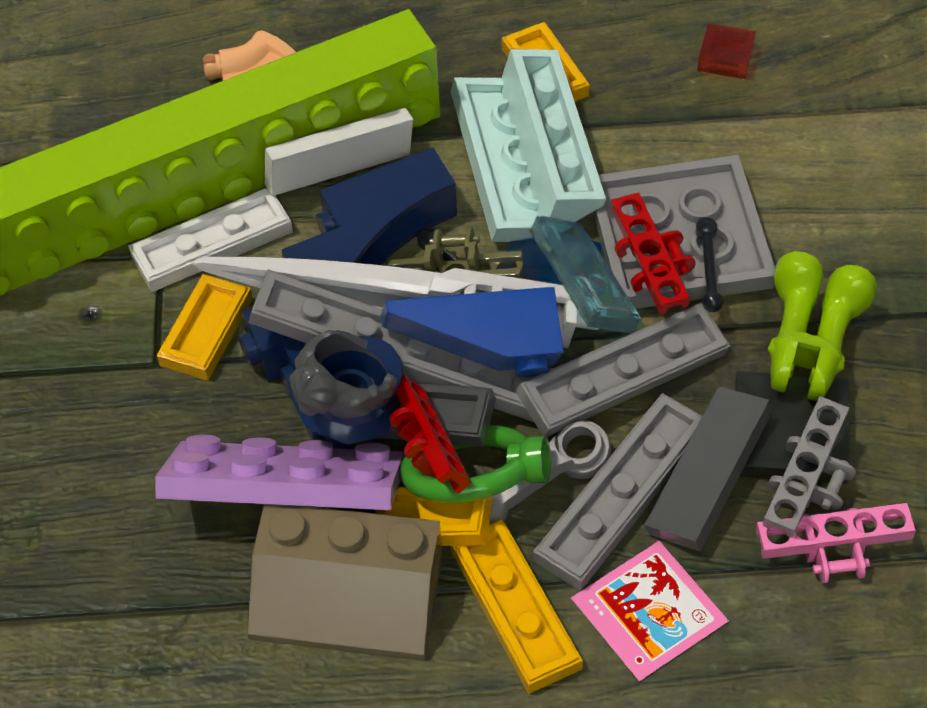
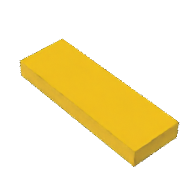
M503 519L489 524L486 545L450 546L452 555L528 694L582 670L583 660Z

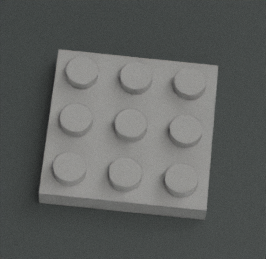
M739 155L599 175L606 201L603 207L593 212L618 311L656 306L645 282L642 284L643 289L639 292H634L631 287V279L634 275L641 272L642 269L636 257L633 256L630 247L626 249L627 254L622 258L617 256L614 249L616 243L624 237L611 211V199L638 192L658 233L661 234L674 230L680 231L684 238L680 245L684 256H692L695 259V268L687 275L680 276L690 297L689 301L703 299L707 293L702 240L695 233L696 223L701 218H711L717 223L716 236L713 238L718 293L726 296L775 288V266ZM631 204L621 208L625 215H637ZM636 224L630 228L633 234L645 232L641 224ZM660 264L654 265V266H652L651 268L659 267V266H662V265H660ZM671 286L659 289L661 295L669 298L675 297Z

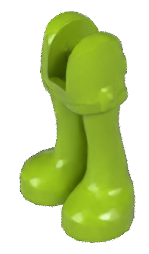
M793 251L783 255L778 260L774 270V287L784 304V312L778 336L771 340L767 348L771 356V387L778 392H785L788 380L793 375L795 365L811 369L807 399L818 401L819 396L825 397L836 374L844 370L845 358L841 350L846 328L852 319L861 315L870 307L875 299L877 282L870 271L861 266L845 265L837 268L830 275L822 301V314L817 335H810L806 332L823 280L822 264L815 256L806 252Z

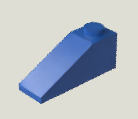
M555 287L386 300L381 313V325L386 329L497 371L515 370V375L518 377H531L547 373L549 366H554L564 352Z

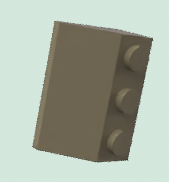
M264 504L252 554L247 633L249 640L425 661L443 557L440 521L309 506Z

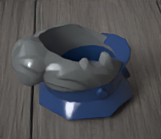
M328 330L309 340L295 358L296 370L290 375V388L292 391L289 394L305 427L346 445L386 436L391 426L389 417L401 407L394 394L401 383L403 367L401 357L393 346L377 337L355 336L340 330Z

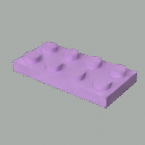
M195 435L188 437L186 441H181L156 474L155 494L156 499L391 510L401 482L400 465L404 458V452L390 451L389 446L381 443H363L357 445L355 449L333 448L332 443L323 440L304 441L298 447L277 446L275 440L263 437L249 438L242 441V444L220 443V438L213 435Z

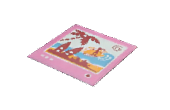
M657 541L571 597L639 682L729 622L660 541Z

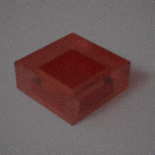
M708 23L699 54L697 71L746 79L755 44L756 31Z

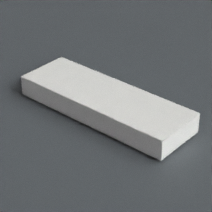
M403 108L265 148L264 184L270 195L275 196L409 156L413 118L407 109Z
M265 188L128 245L131 258L152 293L201 272L200 269L193 265V262L198 258L236 257L293 233V228L289 216L277 197L271 196L268 189Z

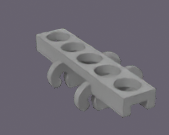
M819 396L802 436H791L788 438L785 447L788 452L793 453V456L783 476L775 475L769 479L768 489L776 493L764 517V527L770 529L771 525L785 530L786 536L793 538L810 502L820 505L825 510H838L842 507L843 500L838 496V492L844 480H853L856 471L847 461L831 457L830 454L847 418L849 407ZM823 410H831L837 414L838 417L834 425H824L819 421ZM821 433L825 435L828 439L825 446L810 441L812 434ZM802 456L803 460L818 465V468L813 472H804L798 468L796 460ZM821 472L832 476L826 489L816 485ZM793 479L801 480L806 486L793 481ZM781 503L790 504L796 509L791 520H783L776 515Z

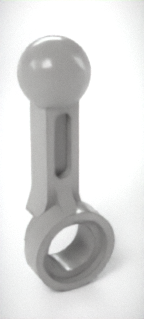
M580 420L567 425L558 432L556 437L554 436L549 442L551 451V475L549 482L563 472L576 479H588L596 475L612 453L609 439L599 425L591 421ZM588 435L596 440L594 450L584 458H572L566 454L568 443L577 436ZM523 479L514 487L494 495L490 523L500 519L505 521L509 509L547 483H529Z

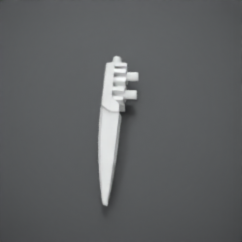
M201 257L193 262V265L201 271L261 288L266 272L269 269L383 309L386 300L555 287L563 348L569 347L575 327L598 331L601 322V309L577 306L578 298L575 287L453 268L443 273L373 264L267 257Z

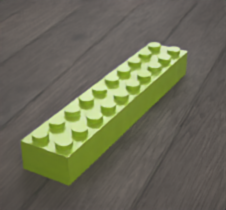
M406 9L0 167V296L36 280L50 277L58 271L85 260L99 257L105 252L137 239L146 238L154 232L184 220L193 219L201 213L228 202L236 201L265 188V148L403 108H406L413 118V127L422 126L440 117L437 49L435 44L410 9Z

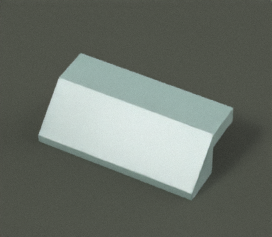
M510 49L502 78L454 77L450 92L492 242L542 241L604 206L606 197L558 50Z

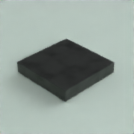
M737 371L735 391L768 399L773 408V412L740 476L771 478V476L784 475L793 456V453L786 450V442L791 436H802L817 401L807 399L810 376L792 375L788 380L785 392H778L771 387L770 373ZM835 378L824 398L849 407V379ZM823 410L819 421L824 425H834L838 416L831 410ZM848 411L847 418L830 456L839 460H845L850 464ZM813 433L810 441L825 446L828 440L821 433ZM802 456L796 460L798 468L804 472H813L818 468V465L803 460ZM821 472L817 482L829 483L832 476ZM844 480L842 484H847L848 480Z

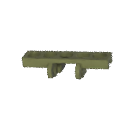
M470 226L467 227L465 235L443 236L441 229H435L433 238L429 240L430 245H425L424 257L388 260L387 266L430 272L437 271L443 273L453 268L523 279L525 260L522 251L480 254L477 243H480V236L475 235L473 227ZM464 246L467 260L443 261L444 247ZM507 265H513V266L516 267V268L501 269L502 267L507 266ZM480 267H488L491 270H480Z

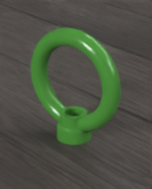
M489 425L484 447H496L507 450V463L492 472L470 477L472 483L460 494L453 490L449 480L442 484L437 478L427 476L413 467L411 463L413 458H407L406 455L400 465V478L403 485L411 493L426 500L444 503L481 500L500 494L514 487L523 479L529 483H548L551 475L549 441L546 436L527 437L520 431L509 427ZM453 445L455 451H456V450H460V449H465V448L477 447V446Z

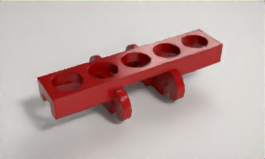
M639 192L611 199V211L624 237L616 243L615 252L619 258L626 256V249L630 247L633 256L636 257L642 269L630 281L633 291H641L643 289L642 284L645 282L660 315L666 314L667 309L680 305L681 309L688 308L690 297L680 276L691 272L695 268L696 262L692 256H684L680 248L684 239L682 233L674 230L659 234ZM631 204L637 215H625L621 208ZM636 224H641L645 232L633 234L630 228ZM658 264L662 265V266H659V267L651 268V267L654 266V265H658ZM671 286L675 297H665L661 295L659 289Z
M403 374L401 383L395 392L402 408L394 411L389 417V421L393 427H398L396 430L398 435L409 442L404 448V453L407 458H413L411 461L413 467L427 476L433 475L442 484L449 480L453 490L460 494L472 482L424 387Z

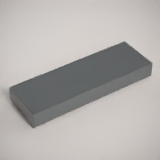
M718 386L645 523L649 535L701 552L773 412L770 400Z

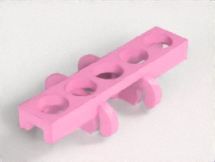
M907 503L863 509L848 508L847 511L817 515L804 514L794 537H789V540L783 544L772 543L767 536L786 534L785 530L772 525L769 529L763 526V522H757L756 535L760 539L762 547V559L805 554L807 563H816V565L812 566L813 573L819 574L823 584L828 583L829 575L834 573L855 571L859 579L864 578L865 568L870 567L869 559H864L863 557L866 545L912 540L916 532ZM903 519L905 525L899 529H892L887 527L883 521ZM830 521L841 522L845 525L847 533L840 537L832 536L826 531L825 524ZM874 523L876 529L865 533L863 524ZM813 527H814V528L817 530V532H818V536H817V537H815ZM798 532H803L802 539L797 535ZM850 544L849 554L851 559L827 561L824 547Z

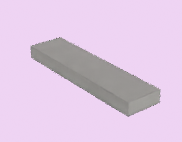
M700 303L553 368L547 373H542L519 384L516 394L542 436L548 437L561 431L573 422L590 418L724 356L731 346L707 310L704 309L703 304Z
M662 393L534 549L533 562L579 591H582L668 482L702 415Z

